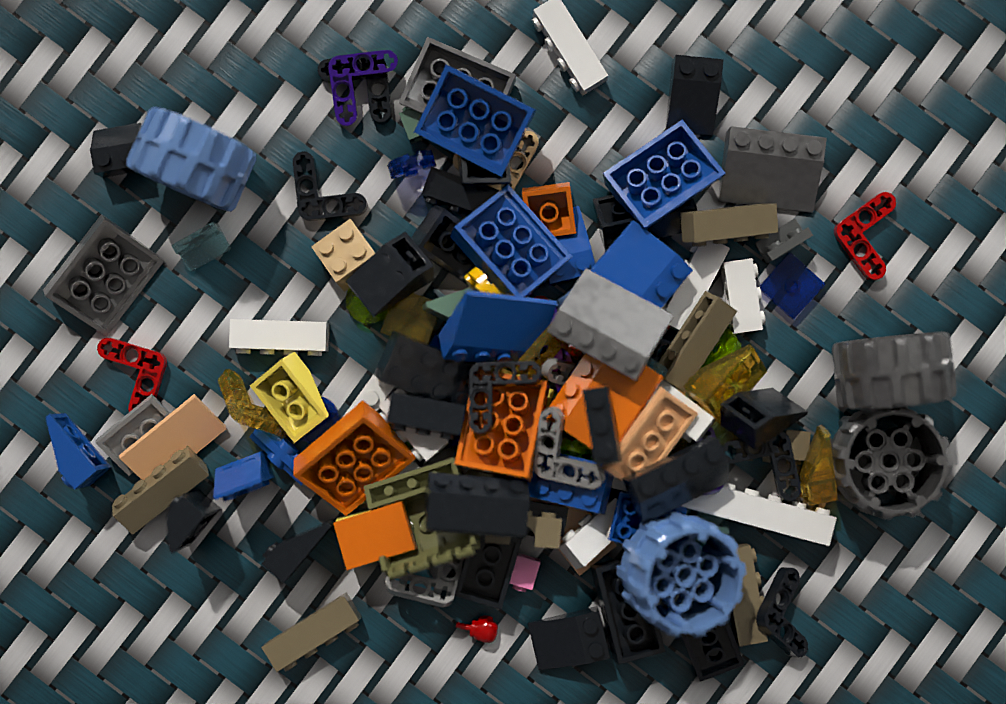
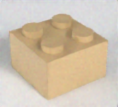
M351 219L311 246L344 292L350 288L346 280L375 254L373 248Z

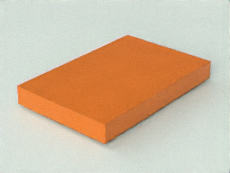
M403 501L333 523L346 570L378 561L381 556L388 558L417 549Z

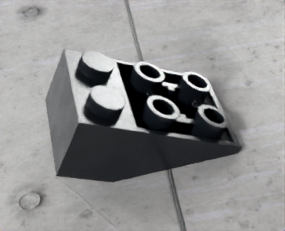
M405 231L385 243L346 280V283L372 316L375 317L434 281V265Z
M774 388L736 393L720 404V425L756 450L806 416L808 411Z

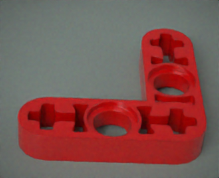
M882 192L840 221L834 228L835 238L862 275L868 280L882 278L886 273V265L866 239L863 232L895 208L896 199L889 192ZM880 198L889 201L886 205L888 209L886 207L880 208L877 211L873 209L881 203ZM861 211H867L870 214L871 220L868 224H864L859 220ZM841 226H843L844 228L849 226L851 229L848 232L852 239L857 236L858 240L848 245L847 242L851 241V239L848 235H841V232L843 231V228ZM856 244L865 246L866 253L863 257L855 255L854 247ZM871 255L873 259L868 261L872 266L878 265V275L876 273L870 274L871 266L869 263L862 264L861 261L868 259Z
M104 338L99 341L97 351L101 357L140 369L129 402V412L135 408L136 404L142 402L143 397H138L139 394L144 396L152 394L157 398L167 366L164 354L115 338ZM112 342V347L122 350L120 354L116 352H109L107 354L108 350L104 349L105 345H110ZM133 348L138 352V358L135 362L127 360L126 353L129 349ZM158 356L157 361L160 362V365L155 366L154 369L152 368L153 364L149 362H143V366L140 365L144 357L155 359ZM146 378L151 379L154 383V387L150 392L142 389V382Z

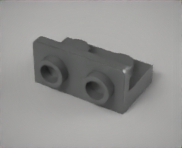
M793 219L778 228L777 233H770L769 238L757 241L755 246L765 262L769 263L812 237L813 234L809 228L802 230L797 220Z

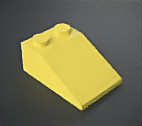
M296 352L281 359L250 385L251 389L294 443L329 416L310 370Z

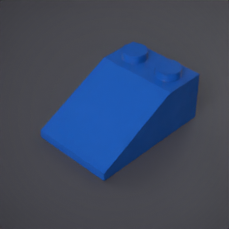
M579 206L573 207L576 234L555 236L572 255V258L548 279L549 286L579 279L586 268L590 270L595 265Z
M66 413L49 414L45 417L58 471L63 475L62 480L68 487L79 489L90 486L111 468L109 463Z

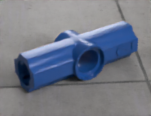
M262 422L249 437L267 453L268 459L281 470L284 469L294 480L303 486L304 484L293 476L294 458L299 455L298 449L287 439L281 438L265 422Z

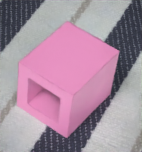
M518 553L509 583L513 584V589L526 592L527 589L533 590L540 566V559Z

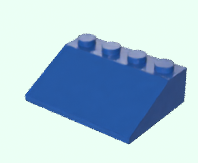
M446 65L414 132L502 177L537 110Z
M683 120L603 173L605 186L618 203L645 230L726 175L724 170Z
M509 185L505 186L457 224L450 235L451 239L473 264L488 277V281L492 285L494 284L502 295L529 297L572 258V255Z
M632 220L590 271L662 308L693 269L676 252L645 230L636 221Z
M467 290L438 335L443 359L477 363L535 362L542 352L548 333L547 330L557 306L556 301Z

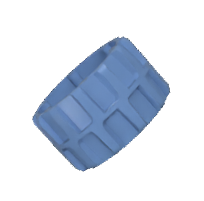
M152 107L147 112L127 158V166L133 171L177 192L218 209L231 212L237 206L255 164L256 155L247 146L215 129L175 112Z
M669 511L663 514L661 518L651 520L645 524L640 522L639 529L631 539L626 538L624 541L621 565H617V576L622 579L625 589L622 592V597L642 618L666 634L676 637L682 632L689 633L696 638L706 635V630L718 624L723 625L729 620L727 616L736 603L741 602L744 594L741 592L743 576L746 574L745 563L741 562L737 555L738 545L732 537L720 532L716 525L694 515L685 516L675 511ZM694 537L706 541L707 544L703 545L702 551L700 545L694 541ZM671 542L670 548H666V546ZM688 544L687 551L683 553V548ZM666 557L665 561L661 563V559ZM705 559L704 566L700 568L701 562ZM684 569L683 575L678 578L679 572ZM662 579L661 585L656 588V583ZM679 594L678 600L674 602V597ZM657 596L662 598V601L668 606V609L663 605H657L656 608H654V605L658 602Z

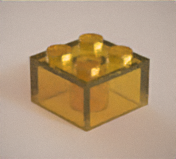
M413 293L388 309L380 333L391 336L392 331L395 330L430 344L439 318L423 311L422 305L432 301V299Z

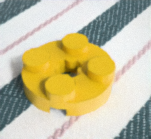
M476 267L463 277L465 282L470 287H474L477 292L501 294L494 284L491 285L486 280L488 277Z

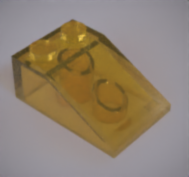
M749 344L700 368L689 378L683 387L695 404L713 416L715 421L720 424V404L738 392L750 391L767 373V369L754 347Z

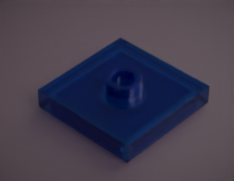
M790 252L758 287H760L764 295L793 320L826 284Z

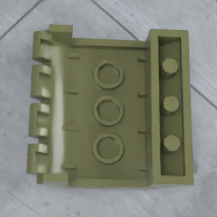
M455 457L364 486L368 509L371 511L400 501L404 502L417 549L388 558L386 556L379 557L382 572H385L390 580L407 576V570L413 574L430 569L431 563L436 567L453 562L454 556L459 560L475 555V549L480 548V535L426 531L425 488L429 472L463 475L460 466L455 465Z

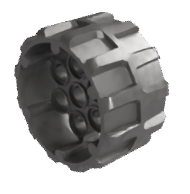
M947 332L885 336L833 344L832 358L836 396L840 407L863 409L917 405L948 400L956 395L957 389L951 338Z
M907 406L863 408L851 416H843L838 421L839 429L833 439H827L825 447L829 450V466H825V473L834 480L838 488L836 494L839 498L862 512L883 519H892L895 516L902 515L914 517L921 513L919 508L926 505L929 501L939 500L942 496V492L939 490L943 485L945 477L951 475L952 466L948 465L946 449L949 447L947 437L938 434L933 427L934 421L930 416L917 413ZM886 415L894 416L893 423L899 425L898 428H890L885 433L882 430L873 429L877 425L875 419ZM909 428L914 431L919 439L922 452L910 448L912 435L908 431ZM862 430L859 441L863 448L862 450L853 451L849 456L851 445L857 434ZM899 432L902 436V441L899 445H896L893 438ZM873 433L878 437V442L875 446H871L869 443V438ZM913 453L915 462L909 466L907 457ZM888 454L891 457V462L885 467L882 459ZM861 455H865L867 463L864 467L860 468L858 459ZM849 469L864 473L861 479L862 486L865 489L863 494L855 487ZM922 469L920 476L916 484L914 485V478L911 475V472ZM899 475H902L904 478V483L901 487L896 486V478ZM874 476H878L880 479V483L876 488H873L871 485V480ZM888 488L897 491L896 497L898 500L890 503L880 504V500L874 497L876 493H884Z

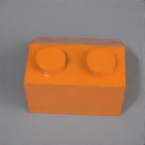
M570 182L522 188L524 203L554 236L576 234Z

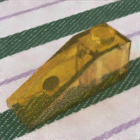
M823 425L817 426L800 472V498H804L809 506L838 500L830 433Z

